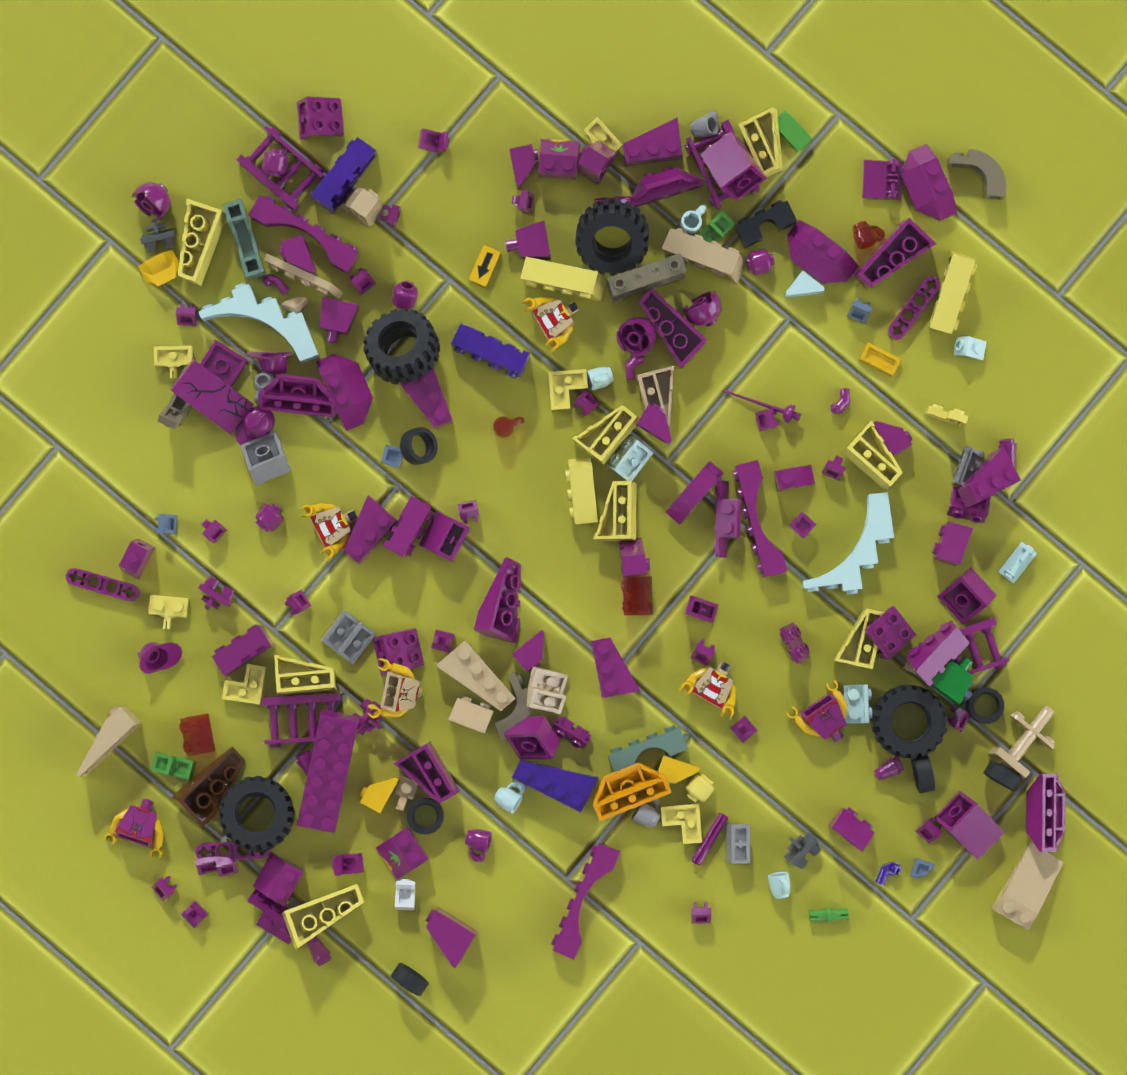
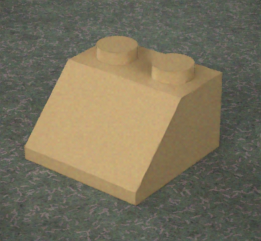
M462 696V699L457 698L448 720L486 733L494 713L493 710H490L491 706L482 702L480 705L472 703L473 699Z

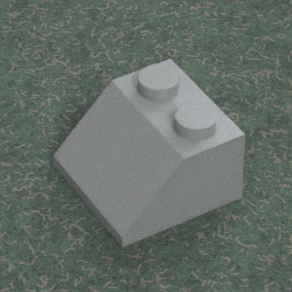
M276 431L240 445L248 470L256 485L292 471Z

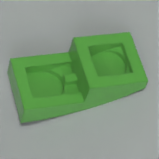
M786 111L778 117L779 133L798 153L813 141L808 133Z
M721 211L699 235L705 238L704 241L710 243L711 241L719 242L734 227L735 223Z
M155 752L151 771L191 780L196 761Z

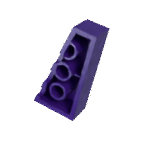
M358 137L349 142L345 153L338 157L332 169L327 172L323 180L310 194L315 203L332 215L377 155L374 148Z
M460 323L451 342L455 352L462 355L466 352L472 355L471 359L479 363L483 360L489 363L488 367L496 371L500 368L506 371L505 374L511 378L522 377L530 360L529 352L523 350V353H521L519 349L511 344L503 345L499 339L492 336L486 337L483 332Z
M520 760L512 776L513 779L579 812H582L598 779L596 776Z

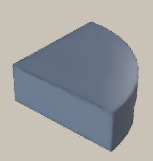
M915 858L910 877L919 878L927 875L932 871L935 864Z

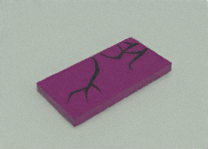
M192 359L170 389L229 434L233 433L254 405L194 359Z

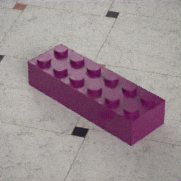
M321 709L297 826L335 833L359 724L358 716Z

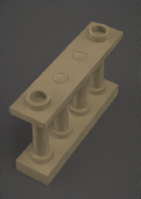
M681 253L609 277L607 278L609 282L607 288L614 303L647 292L651 288L656 289L685 279L684 273L687 270Z

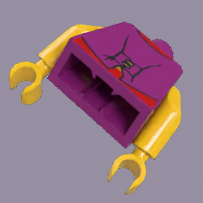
M833 680L835 689H830L829 685L826 684V690L830 693L800 712L802 716L798 715L799 712L795 707L792 708L796 711V715L790 716L787 712V716L795 719V723L804 733L813 737L821 736L823 739L831 737L834 742H838L843 738L840 729L846 726L845 719L847 717L848 705L842 693L837 690L838 683Z
M143 799L140 807L131 805L129 809H124L117 814L110 826V833L104 836V840L107 841L109 836H112L113 841L111 844L117 842L118 838L148 848H151L153 845L150 856L153 857V851H158L160 858L163 853L160 847L162 846L164 833L161 821L157 819V813L151 811L154 802Z

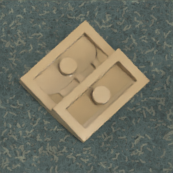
M533 666L528 685L527 706L561 714L566 695L563 692L569 675Z

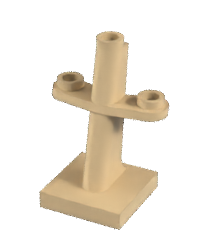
M1045 705L1030 725L1024 721L1025 717L1020 712L1012 713L1010 717L1026 730L1008 753L1001 747H993L988 754L999 756L1003 759L1000 762L1001 765L1006 768H1014L1017 771V775L1021 778H1026L1030 771L1018 761L1035 738L1053 750L1055 741L1047 735L1044 737L1040 732L1055 712Z

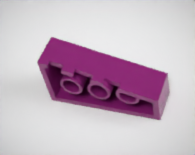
M910 218L904 219L853 276L865 288L873 287L936 245V243Z
M653 288L639 300L640 305L682 369L708 340Z

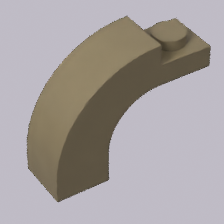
M969 149L967 156H964L963 153H953V156H949L947 167L970 168L980 174L984 182V199L1003 200L1006 197L1004 173L991 156L975 149Z
M174 393L168 405L159 415L157 422L176 429L177 426L182 425L192 406Z
M515 672L509 674L508 677L516 694V707L508 717L494 723L501 740L506 739L504 733L525 718L530 717L532 708L527 706L528 688L522 690L521 686L524 685L521 675H516Z

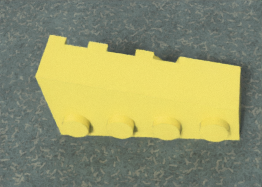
M187 199L178 276L184 281L202 286L227 217L220 209Z
M950 251L948 258H951V261L945 267L943 277L945 280L940 285L938 291L939 299L935 302L928 326L952 334L953 330L956 331L958 328L959 319H957V316L964 309L965 301H963L965 293H969L971 287L969 279L971 275L974 276L977 264H974L975 260L972 257Z
M530 257L525 258L520 278L529 287L536 288L540 286L547 291L554 292L556 290L565 295H576L584 299L600 302L607 281L596 271Z
M358 884L282 913L295 950L364 903Z

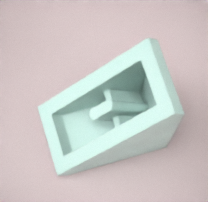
M802 271L786 291L785 298L823 294L825 290L820 283Z

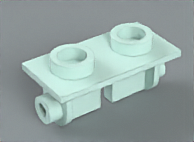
M1021 542L998 572L1014 584L1037 553L1033 551L1034 549L1031 546Z

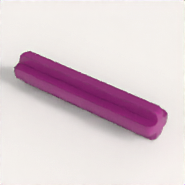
M719 813L692 858V862L700 866L728 820L726 815Z

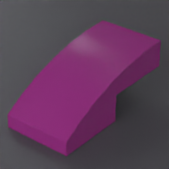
M204 857L195 859L198 875L218 871L219 877L238 873L235 859Z

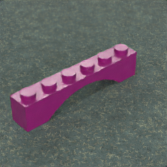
M259 195L248 214L251 219L265 227L284 226L307 233L324 248L332 266L349 275L360 256L359 252H357V247L350 243L347 245L343 244L338 236L334 234L329 236L324 233L325 229L317 224L312 226L307 223L309 220L299 214L297 217L291 213L292 210L284 205L279 207L271 197L266 195L264 198Z
M755 460L736 465L735 470L732 471L735 482H739L738 496L739 499L744 501L743 515L745 519L749 520L750 526H747L750 538L753 537L755 544L752 545L754 556H758L760 562L757 563L758 572L760 575L763 574L764 578L787 572L783 553L767 539L757 517L756 500L759 486L763 480L759 461Z
M600 842L597 846L593 845L590 856H592L590 864L586 863L582 871L585 874L582 881L578 880L574 889L577 894L574 899H570L566 908L569 910L567 917L563 916L559 927L562 929L559 935L555 934L552 940L553 951L573 960L575 959L582 943L579 932V912L583 899L597 880L613 871L620 855L619 850Z

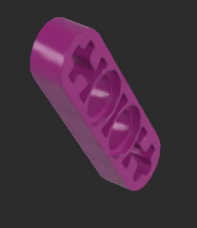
M927 277L888 328V335L891 339H901L939 290L940 282L937 278ZM933 281L935 283V290L933 288L930 289L927 293L928 295H930V297H928L924 292H921L920 289L925 291L928 287V284H926V282L931 283ZM922 296L925 300L924 305H916L914 298ZM905 311L913 313L911 321H906L903 318ZM899 319L903 324L907 325L908 327L906 328L903 325L900 329L901 335L897 334L895 336L893 335L894 330L892 329V327L897 328L899 326L900 322H897V320Z
M72 568L66 573V580L71 585L126 601H135L140 594L139 588L134 584L85 570ZM76 571L78 572L77 575L85 577V574H87L84 579V585H82L83 581L81 580L73 582L71 574H75ZM97 577L99 580L98 586L90 587L89 579ZM110 582L117 584V590L114 593H110L107 590V585ZM121 584H124L123 589L130 590V588L132 587V591L135 592V595H131L130 598H128L127 593L121 592V596H119L118 594L121 591Z
M233 842L203 843L195 851L197 858H204V855L200 854L203 846L206 847V850H213V846H216V857H223L219 854V848L227 846L229 854L225 857L235 860L262 859L271 853V849H268L264 852V855H261V852L255 851V856H251L252 851H248L247 855L241 856L238 853L239 846ZM209 853L206 857H213L214 853Z

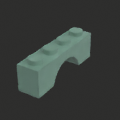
M240 199L224 204V211L236 241L245 277L250 281L266 276L267 274L243 201Z
M675 725L664 729L665 733L658 735L655 732L647 735V740L640 742L637 739L628 743L629 747L622 749L619 746L610 750L611 754L608 757L614 772L634 765L638 755L647 748L656 747L663 749L670 756L687 750L688 746L680 727L676 728Z

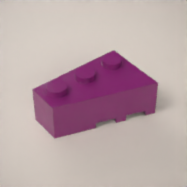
M411 496L400 514L398 522L392 528L391 535L384 542L383 546L404 558L407 555L411 556L416 547L413 545L416 538L420 539L425 530L422 528L425 521L429 522L434 513L431 511L432 507Z
M256 624L249 628L243 636L238 635L233 638L228 646L225 647L223 645L214 651L216 654L212 658L222 674L228 676L275 644L264 626Z
M431 741L394 763L439 804L460 792Z

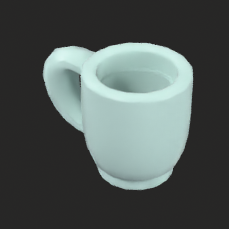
M700 205L696 212L687 211L683 214L680 226L687 234H694L700 229L702 224L701 216L706 211L705 205Z
M598 367L587 370V379L593 391L614 382L610 367Z
M514 781L507 788L500 787L495 794L494 800L501 808L513 814L521 803L522 794L526 788L525 784ZM510 788H518L520 790V793H517L511 790Z
M776 872L768 875L769 887L774 898L782 899L789 897V873Z

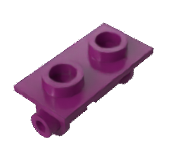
M558 716L552 726L557 737L565 738L570 741L572 746L584 749L592 736L589 734V731L580 726H577L574 731L571 729L574 725L573 722L565 717L561 718Z

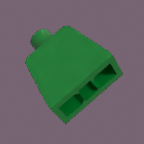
M965 656L958 664L951 660L944 667L945 670L942 674L938 672L931 679L933 681L931 687L958 706L962 702L974 677L967 672L973 662Z

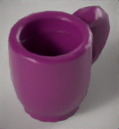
M481 829L468 830L465 845H468L469 855L475 862H481L485 859L486 852H488L492 832ZM473 849L482 851V854L478 855L474 853Z

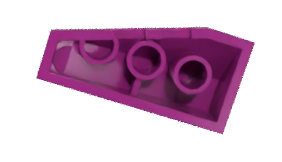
M508 557L504 559L478 611L474 631L486 637L511 643L516 642L520 627V618H517V607H520L518 589L521 584V564Z

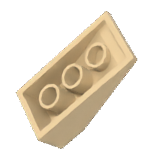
M127 706L114 707L108 713L109 717L105 720L76 773L78 777L86 776L142 724Z
M1030 842L991 909L1024 929L1029 930L1064 862L1048 852H1039L1035 844Z

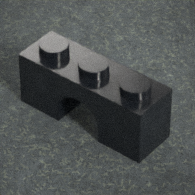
M781 200L771 205L772 208L766 211L761 209L754 213V217L750 219L745 217L737 221L738 225L735 226V231L744 249L762 241L763 236L760 232V225L765 222L773 223L778 232L796 224L797 219L788 201L783 203Z

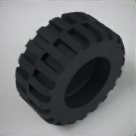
M604 199V203L597 201L593 203V208L588 207L585 209L584 214H581L577 224L575 244L578 256H581V261L584 264H589L591 270L595 271L597 269L600 274L604 275L606 272L610 273V276H615V273H623L628 269H635L636 263L638 265L642 263L649 246V226L646 223L644 214L640 215V209L631 207L632 203L627 201L621 203V199H615V201ZM615 226L625 230L631 239L621 247L608 248L601 245L594 235L604 227Z
M401 308L400 311L394 309L389 314L384 313L380 315L381 318L379 320L375 319L372 323L373 326L369 327L366 331L368 336H365L363 341L364 353L376 375L381 377L382 380L390 381L391 384L396 385L399 382L402 385L409 384V381L416 382L419 377H425L428 374L427 371L434 368V361H438V353L440 352L439 338L431 322L427 320L425 315L422 313L418 314L413 309H410V311L405 308ZM404 337L417 338L414 347L406 354L401 356L387 355L390 346L398 339Z
M901 685L886 691L887 693L878 699V703L873 708L874 713L871 719L873 724L872 732H874L875 739L884 750L898 757L916 759L917 756L924 757L929 752H933L937 749L936 746L942 743V737L947 731L946 722H948V719L945 716V707L933 692L917 685ZM907 703L919 706L927 717V726L924 733L913 740L900 738L893 731L891 725L894 711L899 706Z
M262 776L246 777L242 781L238 780L235 782L232 788H228L225 797H222L221 808H219L220 825L225 835L237 846L249 851L260 852L281 844L284 838L289 835L291 826L294 824L295 809L288 792L278 782ZM252 796L266 797L275 808L273 823L269 828L261 832L247 830L239 819V809L242 803Z

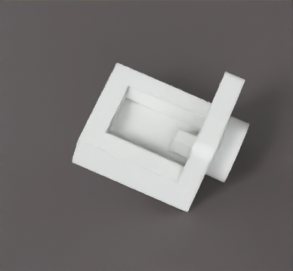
M409 879L396 881L395 910L415 909L416 885L414 881Z

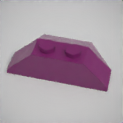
M927 144L909 151L900 176L915 210L938 221L957 214L952 189L933 151Z
M672 166L662 169V172L655 174V172L645 174L632 195V208L701 188L703 182L701 179L680 168L673 169Z
M798 220L787 234L791 261L821 284L847 282L859 267L847 251L817 228L801 220Z
M335 354L316 361L328 392L336 400L335 408L345 430L349 431L363 425L373 401V396L359 364Z
M279 374L258 394L260 410L335 418L336 400L317 378Z
M1039 774L1026 792V832L1039 852H1056L1065 832V791L1057 774Z

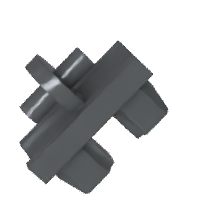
M153 219L152 226L146 227L147 232L154 231V233L141 235V244L145 245L148 253L158 250L156 241L163 239L165 248L174 247L175 228L159 231L166 228L165 223L158 224L157 220Z
M808 832L804 837L800 835L796 840L792 836L789 838L792 844L787 848L789 852L784 857L793 866L796 865L803 869L808 863L804 856L808 852L815 856L821 849L817 844L818 841Z

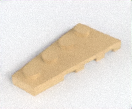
M266 254L264 261L269 264L268 268L275 272L281 270L285 272L284 275L293 280L297 278L305 286H313L317 288V291L325 295L329 294L340 300L343 292L332 283L272 255Z

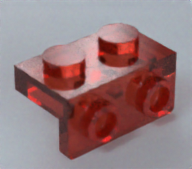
M652 576L623 577L621 589L623 592L622 610L624 615H653Z
M208 713L180 719L179 728L183 734V749L187 756L215 751Z

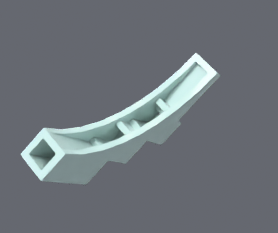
M241 283L236 285L235 289L231 290L234 298H223L219 304L214 306L213 304L203 306L201 311H198L203 321L217 317L237 316L257 320L270 326L286 338L294 348L302 364L320 357L303 313L292 312L284 319L277 299L268 297L261 300V304H258L250 284Z
M888 492L867 495L865 526L860 540L852 553L832 571L820 577L802 581V589H807V592L819 591L818 587L826 586V590L838 588V584H840L841 592L846 591L847 595L857 594L858 589H862L859 566H862V569L874 568L873 564L878 563L875 541H878V544L890 543L889 539L894 538Z

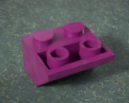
M436 511L419 545L454 562L471 528Z

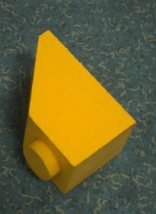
M664 755L658 768V772L665 775L669 785L692 776L700 770L697 766Z
M394 777L371 784L368 788L364 787L359 795L362 798L360 803L378 813H382L400 778Z

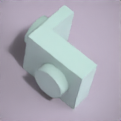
M970 336L957 337L954 355L983 360L986 341Z

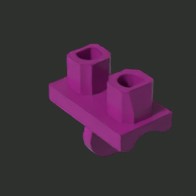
M212 576L198 587L211 596L209 598L204 595L201 599L207 603L205 606L206 610H209L211 607L218 610L220 604L215 602L216 600L230 607L233 603L231 599L235 591L225 586L219 594L215 589L220 581Z
M364 699L360 707L365 710V713L362 716H359L357 713L352 714L359 717L357 732L361 735L367 730L371 733L375 727L379 730L382 728L378 723L383 717L379 715L377 718H372L367 714L375 711V709L368 707L370 704L383 709L375 701L372 702Z

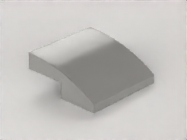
M343 610L321 641L347 661L354 664L376 633Z

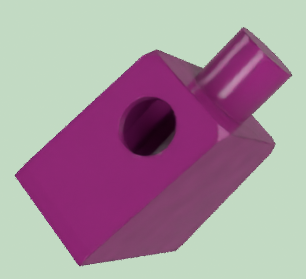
M545 220L515 230L516 239L505 241L507 252L519 251L520 259H525L526 257L540 260L551 259Z
M322 297L320 328L328 331L326 342L337 344L339 334H349L359 311L358 304Z
M140 539L131 541L119 564L121 571L139 580L155 547Z

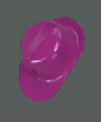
M255 351L248 352L246 355L257 358L264 372L276 375L287 372L288 356L292 355V352L273 353Z
M259 406L251 408L236 428L235 436L237 442L242 445L269 434L275 425V417L272 411L260 410Z
M151 642L146 644L137 653L140 659V670L150 674L176 665L182 657L181 647L173 642L164 644Z

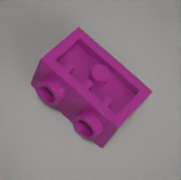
M953 486L947 515L956 519L971 520L974 523H984L989 513L991 496L966 508L958 493L960 488Z

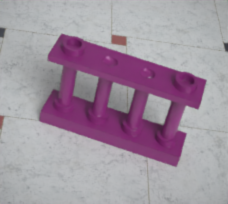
M729 120L721 123V129H719L716 135L706 137L695 143L689 137L686 140L687 144L684 145L688 155H692L709 191L710 196L708 199L712 207L715 206L717 211L722 207L720 202L731 196L726 192L716 194L713 184L717 182L713 176H708L704 168L707 165L704 160L700 159L697 150L720 140L723 135L730 131L734 133ZM759 185L750 191L752 195L759 192Z
M265 126L264 129L269 135L250 156L245 158L241 154L236 160L296 213L300 208L299 203H297L299 201L298 198L317 177L323 180L325 177L323 175L324 170L317 164L313 166L280 138L281 133L274 127L270 129L268 126ZM274 140L283 146L281 149L284 150L283 154L287 155L290 152L297 158L280 180L275 182L269 178L271 175L265 174V170L262 168L259 170L255 166V161ZM302 165H305L312 172L293 193L288 195L284 191L285 184Z
M994 617L959 629L970 642L968 647L976 668L967 671L971 675L992 667L995 670L1006 666L1005 663L1010 661L1009 657L1001 659L991 631L993 630L992 626L997 625ZM980 630L986 637L994 662L985 665L982 663L973 638L975 636L974 632ZM959 655L953 660L956 664L961 661Z
M341 693L262 698V706L267 705V709L270 710L271 740H264V744H269L270 748L281 747V743L315 741L317 702H325L327 710L335 712L337 701H341ZM298 703H306V707H308L310 737L298 738L296 709ZM282 704H287V708H289L290 739H279L277 709Z

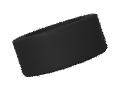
M424 427L414 428L405 432L401 437V454L407 462L413 465L428 463L437 454V440L429 429ZM415 435L420 436L425 443L426 451L423 457L416 455L412 448V438Z
M978 688L972 692V696L966 701V709L970 717L982 724L996 722L1004 712L1002 695L992 688ZM983 694L992 696L996 701V710L988 717L978 715L974 709L976 698Z
M928 755L924 757L917 756L916 759L911 760L918 792L934 791L935 779Z
M990 760L983 772L984 775L1011 791H1015L1022 780L1019 775Z
M423 797L416 800L407 811L409 826L419 834L428 835L434 833L441 827L444 820L442 806L432 798ZM421 805H430L436 810L437 819L430 827H421L415 822L414 813Z
M399 963L391 974V977L398 984L417 996H421L429 984L422 975L403 963Z

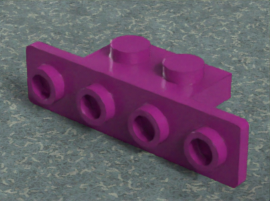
M718 480L715 487L717 504L715 505L716 524L714 531L716 533V542L714 544V552L716 557L727 558L728 538H740L741 499H729V481Z
M255 889L248 902L263 911L256 925L285 943L290 944L292 940L282 915L284 911L289 909Z

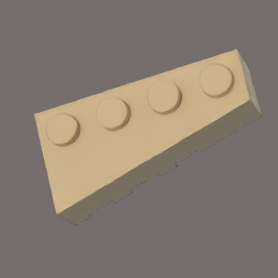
M670 228L662 246L665 254L674 256L681 253L683 262L689 263L691 260L693 261L692 264L702 270L709 268L716 276L722 278L726 275L730 277L732 283H738L746 265L738 250L731 247L725 249L722 247V244L716 241H711V243L704 241L705 238L694 234V236L688 235L681 228L676 230Z
M466 640L436 665L500 711L516 699Z

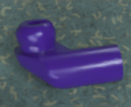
M896 862L883 865L875 882L885 885L888 876L901 873V866Z

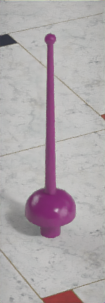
M726 389L723 390L724 393L782 413L783 420L786 423H790L791 418L797 421L801 418L802 414L794 411L795 405H788L785 409H781L729 392Z

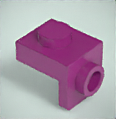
M421 129L418 148L436 153L444 152L449 146V133Z
M362 853L342 854L332 857V868L335 876L364 872Z

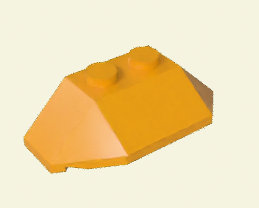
M636 763L604 776L592 804L599 821H602L672 792L664 774L641 763Z

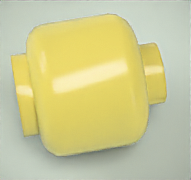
M695 774L685 786L689 792L687 796L695 803L697 800L705 802L714 791L713 782L704 774Z

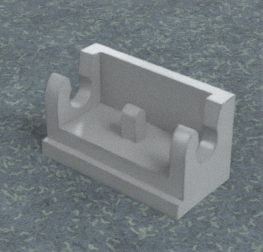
M968 446L964 447L952 484L961 487L978 470L984 458V452Z
M725 824L726 862L730 864L750 863V824Z

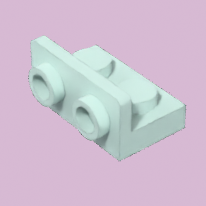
M630 436L624 440L618 453L611 457L608 467L626 481H632L653 452L640 441Z
M868 684L843 685V697L848 705L847 717L845 719L846 724L869 723V719H872V708H869L868 700L872 698L871 688H868Z

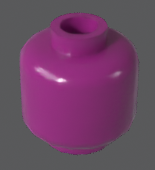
M272 148V151L264 153L262 169L265 170V174L280 177V174H285L289 158L283 154L284 150Z
M766 249L749 252L748 257L745 258L748 272H752L755 276L771 272V266L775 265L773 254H769Z
M402 281L396 284L392 295L393 304L398 309L413 308L416 305L418 289L409 281Z
M265 504L255 515L257 520L255 523L264 531L273 532L284 520L281 514L283 510L276 504L272 506Z

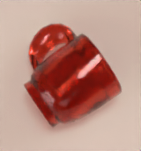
M861 221L853 226V237L858 249L869 248L876 242L882 241L885 237L883 229L878 226H870L866 221Z
M505 416L498 417L493 423V431L498 437L506 438L513 433L514 426L523 424L525 419L521 416L512 420Z

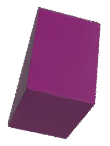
M691 595L684 615L713 623L718 604Z

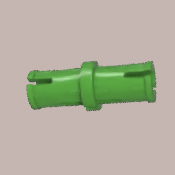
M828 907L826 910H809V921H827V923H831L835 920H849L848 908L831 909Z

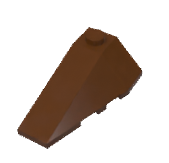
M233 746L230 747L186 783L171 799L183 813L203 828L218 813L222 797H225L226 791L232 782L235 781L245 759Z

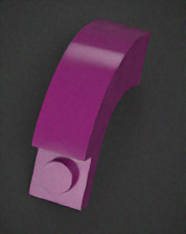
M709 461L665 513L680 525L724 473Z

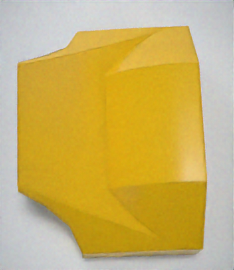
M169 250L145 261L138 267L147 284L152 283L159 287L176 278L179 260L174 251Z

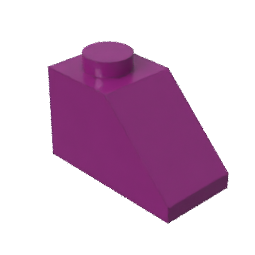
M532 144L510 148L517 189L523 187L536 167L535 161L539 160L537 149L533 150Z
M649 404L636 426L665 444L670 445L672 439L666 414L663 413L664 409L657 404H653V406Z
M879 421L874 422L876 431L883 438L885 446L893 456L912 445V437L908 431Z
M811 465L783 469L773 473L777 492L815 484Z
M543 630L512 653L526 672L532 671L533 666H541L539 662L542 660L545 635Z

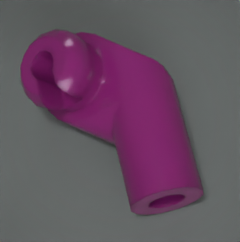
M267 274L262 279V282L267 287L274 284L283 295L290 290L287 284L278 276Z
M631 356L625 363L626 380H635V368L644 363V356Z
M849 388L840 389V400L836 404L833 403L830 407L832 413L841 414L849 407Z

